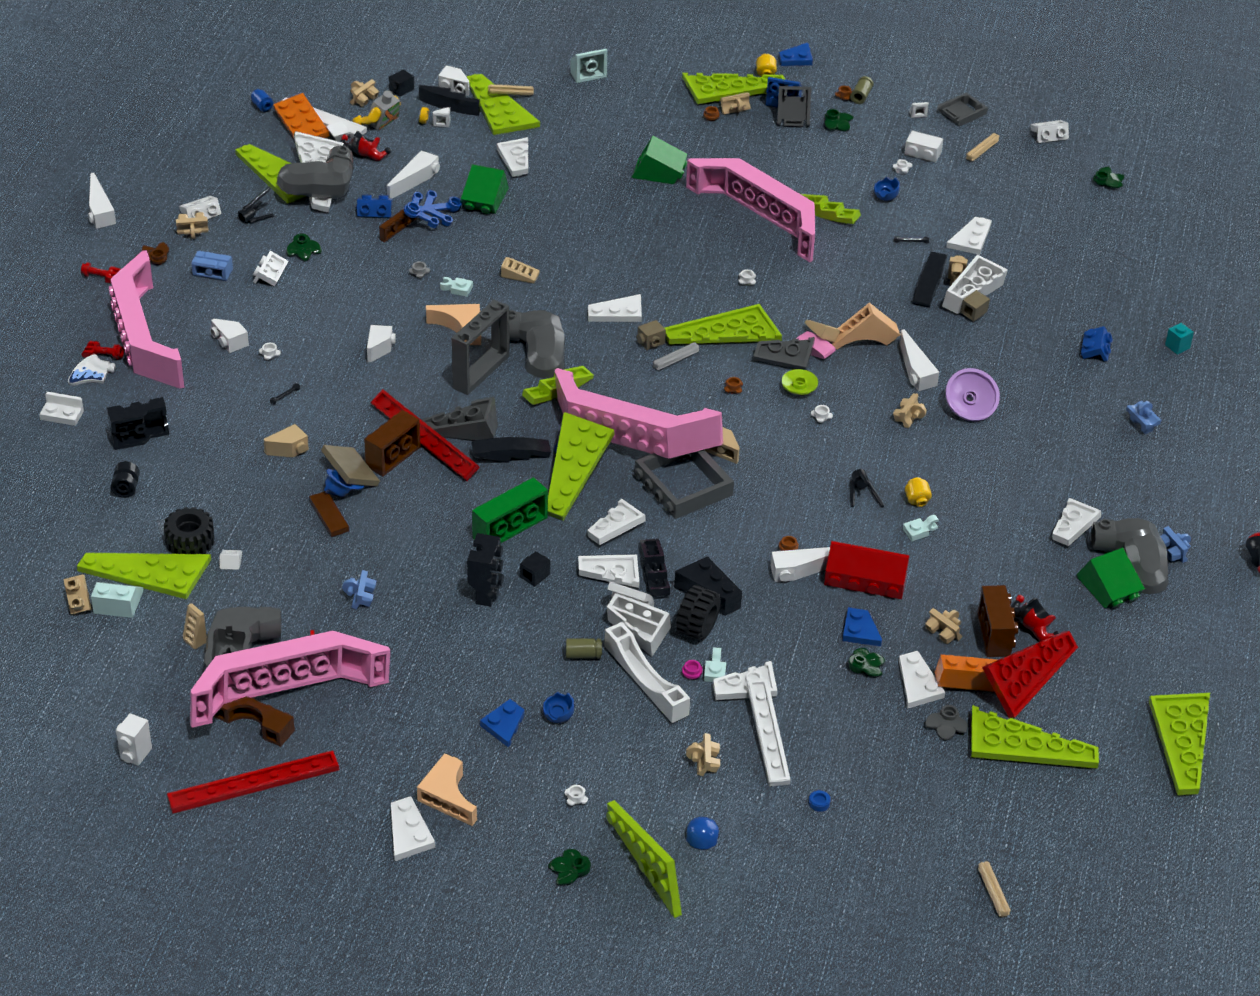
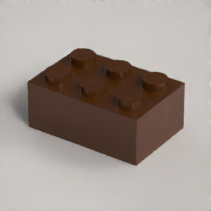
M402 410L373 433L369 434L364 439L365 461L369 468L383 477L421 448L420 420Z
M1006 585L982 586L977 615L987 657H1006L1012 654V648L1016 647L1015 634H1018V623L1014 622L1015 611L1010 606L1011 594L1007 593Z

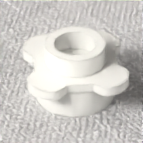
M902 159L897 160V163L893 164L895 171L902 175L907 174L909 168L912 167V163Z
M746 269L739 273L740 284L754 285L756 283V280H754L756 274L752 270Z
M265 343L259 350V353L263 354L264 359L267 360L281 354L274 343Z
M818 405L815 407V410L811 411V416H814L817 422L832 419L833 414L829 413L830 409L825 405Z
M572 785L565 790L568 805L574 806L588 802L584 787Z

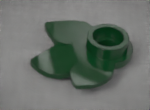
M829 109L825 114V126L829 130L837 128L840 131L850 130L848 121H851L854 117L848 113H840L836 109Z
M1103 167L1096 172L1093 181L1101 186L1107 185L1112 188L1123 187L1122 181L1125 175L1112 173L1110 167Z
M303 233L295 235L293 242L287 246L288 256L297 254L304 262L308 261L312 253L321 254L322 252L320 244L317 241L310 240V237Z
M858 648L854 650L853 655L848 660L849 668L855 673L866 672L871 676H882V671L878 667L885 663V658L877 653H869L866 648Z
M567 849L564 850L562 857L554 858L548 864V867L559 873L556 884L565 885L574 882L578 877L587 875L590 872L591 862L587 856H581L578 850Z

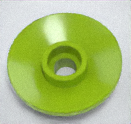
M794 369L783 375L782 386L793 394H809L817 388L818 379L810 371Z

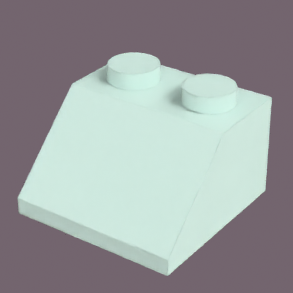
M607 49L576 54L571 58L570 73L577 83L607 77Z
M97 582L91 595L93 613L133 618L144 589L138 586Z

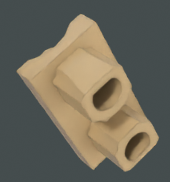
M371 79L365 84L358 81L352 82L350 92L353 93V99L350 103L352 105L358 103L364 107L369 102L367 96L372 100L376 99L379 91L374 87L375 81Z
M749 93L722 97L720 99L722 114L751 109Z
M203 212L196 213L195 218H188L186 214H179L178 219H176L177 235L191 234L192 239H195V234L209 232L207 217H205Z
M963 256L950 257L948 279H951L950 285L954 283L967 267L968 259H965Z
M913 393L909 399L903 398L900 404L901 409H895L893 412L895 421L903 422L904 428H909L915 418H923L927 413L924 404L918 403L919 396L916 393Z
M82 574L64 579L70 613L74 615L92 610L85 575Z
M934 608L929 611L930 618L925 623L928 631L935 633L941 628L943 631L939 634V637L946 644L954 639L959 641L962 638V635L959 633V625L961 624V621L958 619L959 612L952 610L949 613L945 610L941 614Z
M704 733L701 743L694 742L686 749V756L692 759L693 762H697V775L704 776L706 771L714 773L718 771L720 759L713 757H717L720 743L712 742L711 735Z

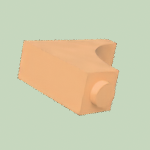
M868 303L837 328L840 330L836 341L832 342V345L838 350L842 346L854 341L875 340L887 346L896 340L900 333L895 322L871 303Z
M480 304L426 305L427 324L448 327L457 333L480 312ZM481 335L470 345H481Z
M444 754L417 786L418 801L473 826L477 821V806L468 802L458 789V783L463 776V761Z

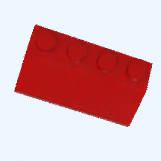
M831 541L824 585L902 599L910 555Z

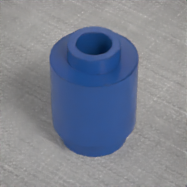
M256 89L252 92V102L261 111L265 112L272 108L273 99L264 90Z

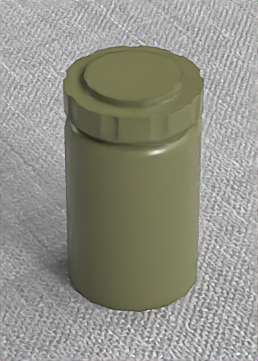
M863 76L858 80L850 96L854 103L862 104L865 102L874 86V82L870 77Z
M566 638V659H594L595 657L601 659V638H597V640L594 638Z

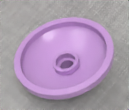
M966 368L956 372L949 379L945 389V397L950 409L957 416L968 421H981L988 418L997 409L1000 400V393L996 382L990 375L979 369Z

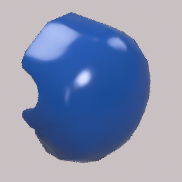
M885 177L874 185V193L881 200L890 201L899 194L900 182L896 177L893 180Z
M556 692L543 703V714L553 723L568 721L572 717L575 707L572 696L569 693L564 695Z
M696 817L690 820L686 830V841L692 847L709 849L717 844L719 827L714 820L708 817Z

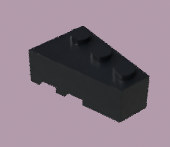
M708 556L675 571V589L679 591L682 589L688 592L692 586L698 585L719 593V613L724 616L741 609L742 591Z

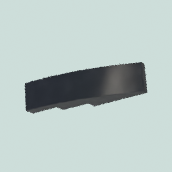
M419 85L420 101L441 109L450 107V111L480 116V99L466 98V94L451 92V88Z
M930 252L917 286L913 304L930 308L948 255Z
M501 437L475 440L471 443L474 456L508 463L511 457L529 460L531 455L549 458L552 453L548 440L536 438Z
M659 538L640 540L642 560L650 595H670L664 553Z

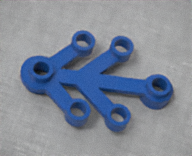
M429 190L425 196L424 206L418 205L423 199V195L420 192H414L412 202L404 206L403 210L408 217H419L427 221L429 227L436 228L439 224L437 218L441 219L442 224L445 226H450L453 221L450 215H445L439 211L448 209L451 212H456L460 209L462 202L459 198L452 196L447 203L432 204L437 197V193Z

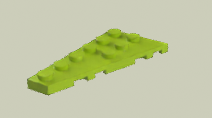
M615 800L608 802V812L606 813L608 822L613 825L638 863L640 870L646 875L674 918L681 916L682 911L674 859Z

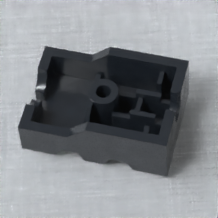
M163 397L150 399L149 403L145 404L134 402L129 407L124 408L120 405L107 407L110 433L115 450L145 445L151 438L169 435L167 411Z
M477 533L473 543L476 551L471 550L467 559L468 584L476 591V604L491 607L494 599L497 600L498 586H502L504 574H501L504 561L501 560L503 546L501 545L500 537Z

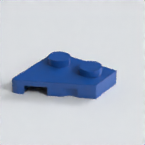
M808 43L779 52L781 66L812 65L813 59Z
M848 607L843 641L881 647L882 638L868 610Z
M509 699L482 718L480 726L505 746L509 747L513 735L518 730V724L523 720L525 710Z

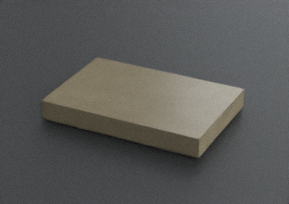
M323 445L322 453L346 484L378 486L380 480L354 448Z

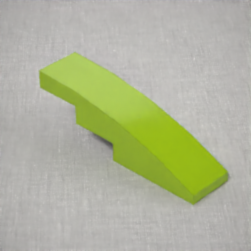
M801 194L814 202L815 216L835 222L854 224L861 216L860 210L845 209L843 203L829 202L827 196Z
M584 366L564 369L573 372L574 382L577 387H580L594 377ZM555 374L552 378L539 380V384L536 387L523 389L522 396L532 405L557 398Z

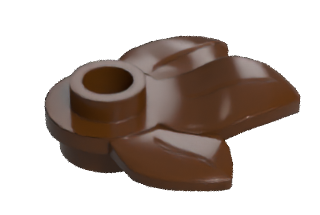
M161 242L156 248L143 245L142 251L147 250L150 262L159 265L167 260L169 247L166 243Z

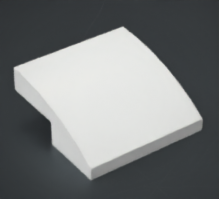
M609 582L608 590L613 591L611 597L617 592L654 607V600L650 594Z

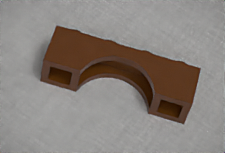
M248 696L223 704L213 716L228 724L238 719L255 720L262 725L263 739L279 747L295 731L294 717L289 713L277 710Z

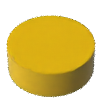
M427 107L421 108L419 123H427L429 115Z

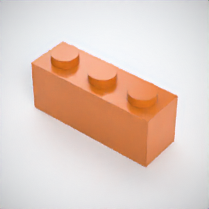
M941 654L935 670L937 684L939 687L994 691L982 667L997 660Z

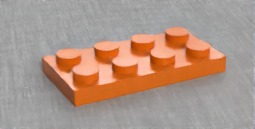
M303 93L273 104L274 110L293 138L295 131L321 138L330 136L329 130Z

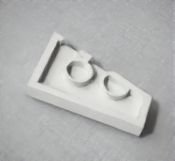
M528 137L497 143V150L512 177L528 174Z
M641 294L588 305V322H641L642 320Z
M637 555L578 556L580 576L639 588Z

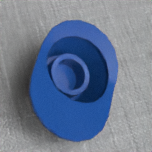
M326 470L328 476L325 480V493L343 497L352 489H362L364 485L346 484L336 470Z

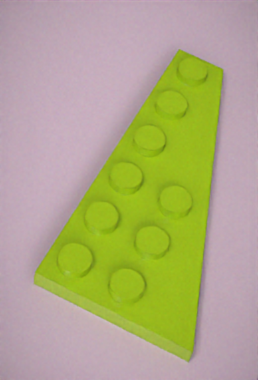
M682 73V79L697 104L720 101L722 97L747 92L750 96L767 93L768 77L786 80L783 75L754 77L753 74H747V77H738V74L713 73L711 76H705L703 73H697V76L688 75V73Z
M483 74L466 76L474 98L480 99V110L493 135L540 127V121L507 94H489L488 85L495 84Z
M251 144L235 149L236 156L287 204L306 197L304 195L288 194L282 191L277 184V176L280 169L286 164H290V162Z
M760 304L665 327V339L669 344L782 341V334Z
M564 412L548 495L549 516L564 521L615 435L614 429Z
M85 553L77 565L78 572L187 599L209 565L211 554Z
M1210 693L1152 695L1149 698V704L1177 795L1199 794Z
M972 705L971 757L1098 768V747L1075 739L1069 741L1060 738V734L1053 732L1051 735L1042 732V728L1012 718L1006 720L997 717V713L990 711L988 714L979 711V707Z

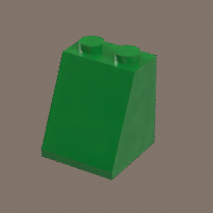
M652 135L637 160L632 178L674 184L684 174L683 170L687 165V153Z
M472 164L461 197L463 207L468 210H479L484 213H496L509 188L505 171Z
M1124 548L1090 559L1076 574L1078 579L1104 608L1110 606L1116 608L1126 600L1132 602L1140 597L1139 594L1145 589Z

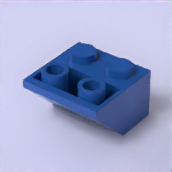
M768 77L766 106L778 107L779 86L802 87L801 83ZM787 90V96L801 97L802 91Z

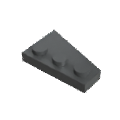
M810 337L808 340H799L797 338L792 339V341L782 342L780 340L758 341L754 360L807 370L815 337Z

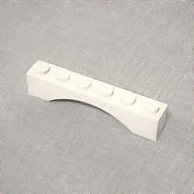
M620 622L605 629L606 649L670 722L673 723L688 716L690 697L679 685L667 682L653 669L643 655L633 633L625 624Z

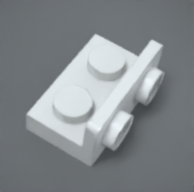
M1058 120L1030 124L1031 131L1037 133V142L1039 143L1069 138L1068 123Z
M213 196L179 206L181 213L187 214L188 218H195V214L203 212L207 219L221 215L218 199Z
M272 251L269 252L267 257L263 255L259 262L261 267L257 266L253 273L256 276L253 283L256 284L260 278L275 286L288 260Z
M47 392L45 394L46 404L39 414L40 420L76 426L84 412L82 398Z

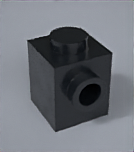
M404 69L389 76V90L399 97L413 91L414 76Z
M536 551L520 563V578L534 587L550 575V560Z

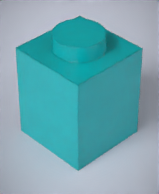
M1179 323L1168 329L1165 346L1178 355L1191 348L1194 332L1183 323Z

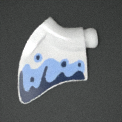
M96 354L90 355L74 368L68 379V384L70 386L88 382L103 384L107 374L115 372L116 364L100 360Z

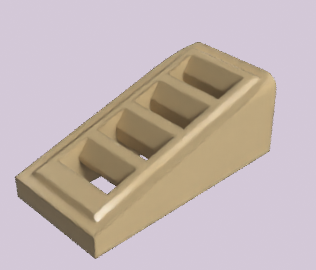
M509 257L505 258L501 266V277L535 283L540 273V270Z
M811 320L805 321V324L821 339L835 342L840 333V330Z
M191 603L187 608L183 640L193 649H197L206 643L204 613Z

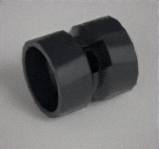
M128 461L120 462L116 465L110 486L111 491L116 496L126 498L135 493L140 474L138 466Z

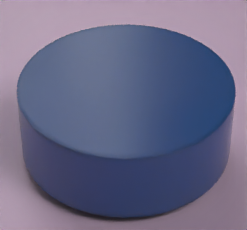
M814 791L809 796V806L818 812L825 811L830 806L831 798L825 791Z

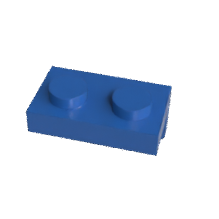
M361 195L357 199V216L391 217L393 198H389V195H378V198H372V195Z
M1105 326L1089 329L1084 332L1081 350L1083 359L1101 355L1104 362L1108 361L1109 354L1111 353L1110 345L1113 340L1111 333L1107 332Z

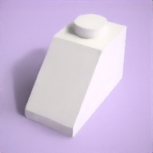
M370 326L367 344L368 362H373L391 352L392 344L396 343V333H393L392 326Z

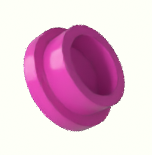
M689 660L682 667L683 675L689 679H696L702 675V666L696 660Z

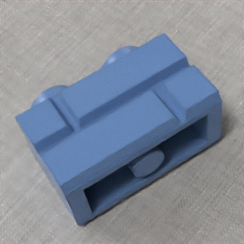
M197 251L192 260L193 276L227 281L233 270L232 257L228 255Z

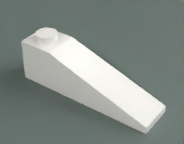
M420 151L387 184V195H389V198H395L430 179L439 171V157Z
M91 173L90 213H88L90 223H93L97 229L116 224L114 209L96 175Z
M905 329L901 330L900 347L911 385H914L918 391L938 386L939 371Z
M830 547L772 552L770 566L774 582L794 581L826 570Z

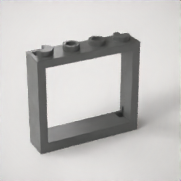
M493 300L451 338L453 389L469 395L509 357L508 305ZM491 326V348L469 368V345Z
M705 450L669 459L653 453L635 460L634 472L637 479H640L645 488L654 495L657 502H660L665 507V510L675 519L733 496L734 481ZM688 456L714 485L677 500L651 470Z

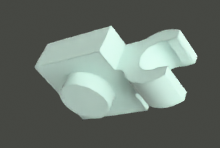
M936 515L929 516L924 522L919 518L904 523L903 530L911 541H915L929 536V531L938 529L935 522H938L939 519Z
M713 647L712 661H706L704 681L713 682V679L725 676L726 662H720L721 648Z

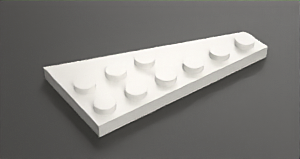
M294 132V140L300 163L326 162L329 151L335 146L343 145L341 142ZM309 197L312 209L329 212L332 198Z

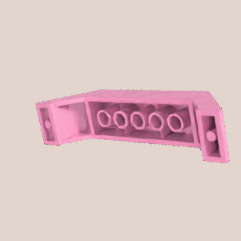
M690 158L687 160L686 188L696 194L716 193L729 196L797 237V255L808 262L813 261L815 241V207L813 201L740 158Z
M147 250L140 252L111 278V286L108 287L110 297H112L110 301L111 308L114 311L115 322H117L125 355H127L128 366H132L133 372L177 388H184L182 362L178 348L172 349L152 341L139 300L149 289H153L150 259Z
M559 368L555 370L557 399L563 415L566 412L614 429L615 435L610 441L611 443L651 454L655 453L668 459L720 446L723 443L722 412L704 408L702 411L678 416L578 389L574 382L573 372Z
M329 631L215 656L190 691V725L193 728L212 723L213 716L223 704L246 696L252 698L337 678H345L368 684L369 687L389 683L390 649L387 646L336 631Z

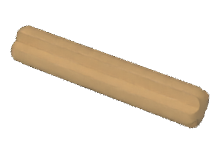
M491 84L488 85V93L531 96L534 94V88L532 86Z
M991 134L966 154V159L974 161L999 141V135Z
M988 861L979 863L978 870L1000 917L1009 916V905Z

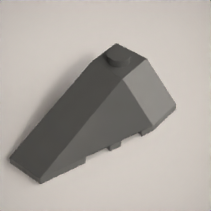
M494 397L471 401V405L461 408V406H458L448 414L441 412L422 419V421L442 437L468 440L494 438L498 427Z

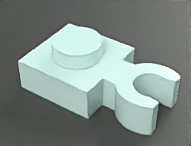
M443 277V283H440L441 290H451V294L465 297L469 295L473 287V281L463 278H456L454 281L449 277Z

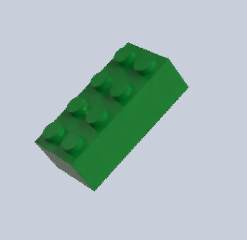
M533 477L472 510L473 539L475 540L477 533L498 536L501 543L547 519L548 489Z

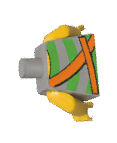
M384 91L382 96L373 101L368 116L361 117L359 115L352 119V121L360 125L369 124L379 131L399 117L401 102L391 91Z

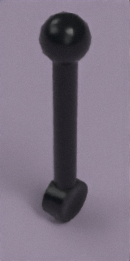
M896 236L894 238L896 243L900 241L929 243L930 240L929 237L900 238Z
M297 383L293 384V387L277 397H272L270 403L276 404L277 400L294 390H300V385Z

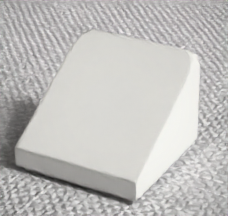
M912 103L909 109L911 118L927 117L929 103Z
M450 107L433 111V126H450Z
M342 121L326 126L337 142L341 141L342 135H349L351 133Z
M223 550L220 554V569L238 570L241 564L242 551Z

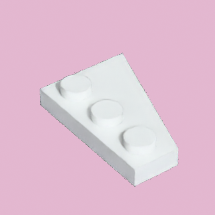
M974 217L947 242L946 248L980 255L992 220Z
M1069 498L1067 506L1062 512V517L1058 520L1052 533V540L1067 546L1071 545L1092 526L1093 522L1101 518V510Z
M621 499L618 501L616 508H611L605 518H600L587 530L588 537L601 545L645 522V514Z
M918 651L899 656L900 671L907 698V709L945 697V691L942 687L938 686L935 676Z
M765 662L764 666L758 668L755 666L750 667L748 671L740 674L734 672L713 679L715 700L749 698L747 681L768 679L771 696H777L772 662Z
M412 797L392 802L394 860L397 861L435 848V841Z

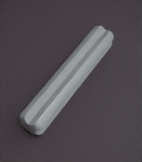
M693 342L653 361V367L659 371L699 352V345Z

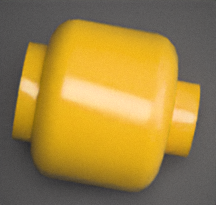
M762 54L757 58L756 71L759 76L774 75L776 73L777 65L774 56Z
M919 477L912 478L907 482L905 493L908 502L911 505H917V507L925 506L932 497L928 482Z

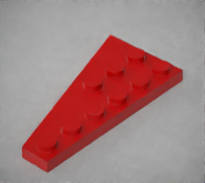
M1063 631L982 667L1009 718H1015L1078 648L1070 631Z

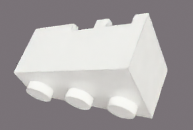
M617 592L607 605L608 621L613 625L623 622L633 633L638 646L652 657L671 628L670 613Z

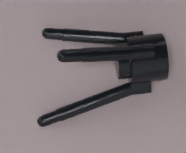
M270 187L237 212L242 223L249 221L252 224L274 216V214H268L254 218L256 215L254 209L262 204V201L256 202L271 190Z
M855 470L852 473V481L849 482L851 486V507L855 506V487L863 489L868 486L883 508L885 505L872 486L865 470Z

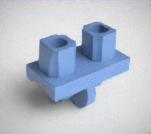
M1139 401L1135 405H1127L1126 411L1130 414V420L1133 423H1139L1144 434L1152 432L1154 426L1161 424V419L1152 411V404L1149 401Z
M1169 526L1163 528V534L1160 537L1166 547L1169 548L1167 549V558L1171 562L1178 559L1182 563L1186 562V553L1191 547L1189 544L1191 537L1188 534H1175Z
M362 570L360 579L357 581L354 578H350L343 582V591L348 596L354 594L351 608L357 609L359 604L370 607L374 595L370 593L374 591L376 580L367 578L368 571Z

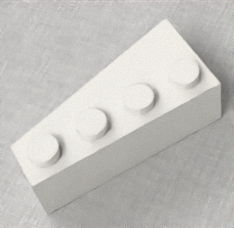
M976 255L946 291L942 306L956 314L960 313L963 299L977 290L987 296L1003 286L1008 270Z

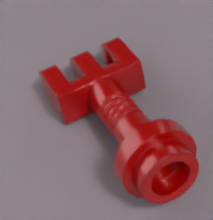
M88 262L86 264L83 263L81 266V274H84L86 277L89 274L105 277L106 283H111V278L121 270L110 266L108 271L91 267V263Z
M89 341L82 352V356L87 358L93 354L112 355L114 359H119L124 355V348L119 344H115L113 348L101 347L100 342Z

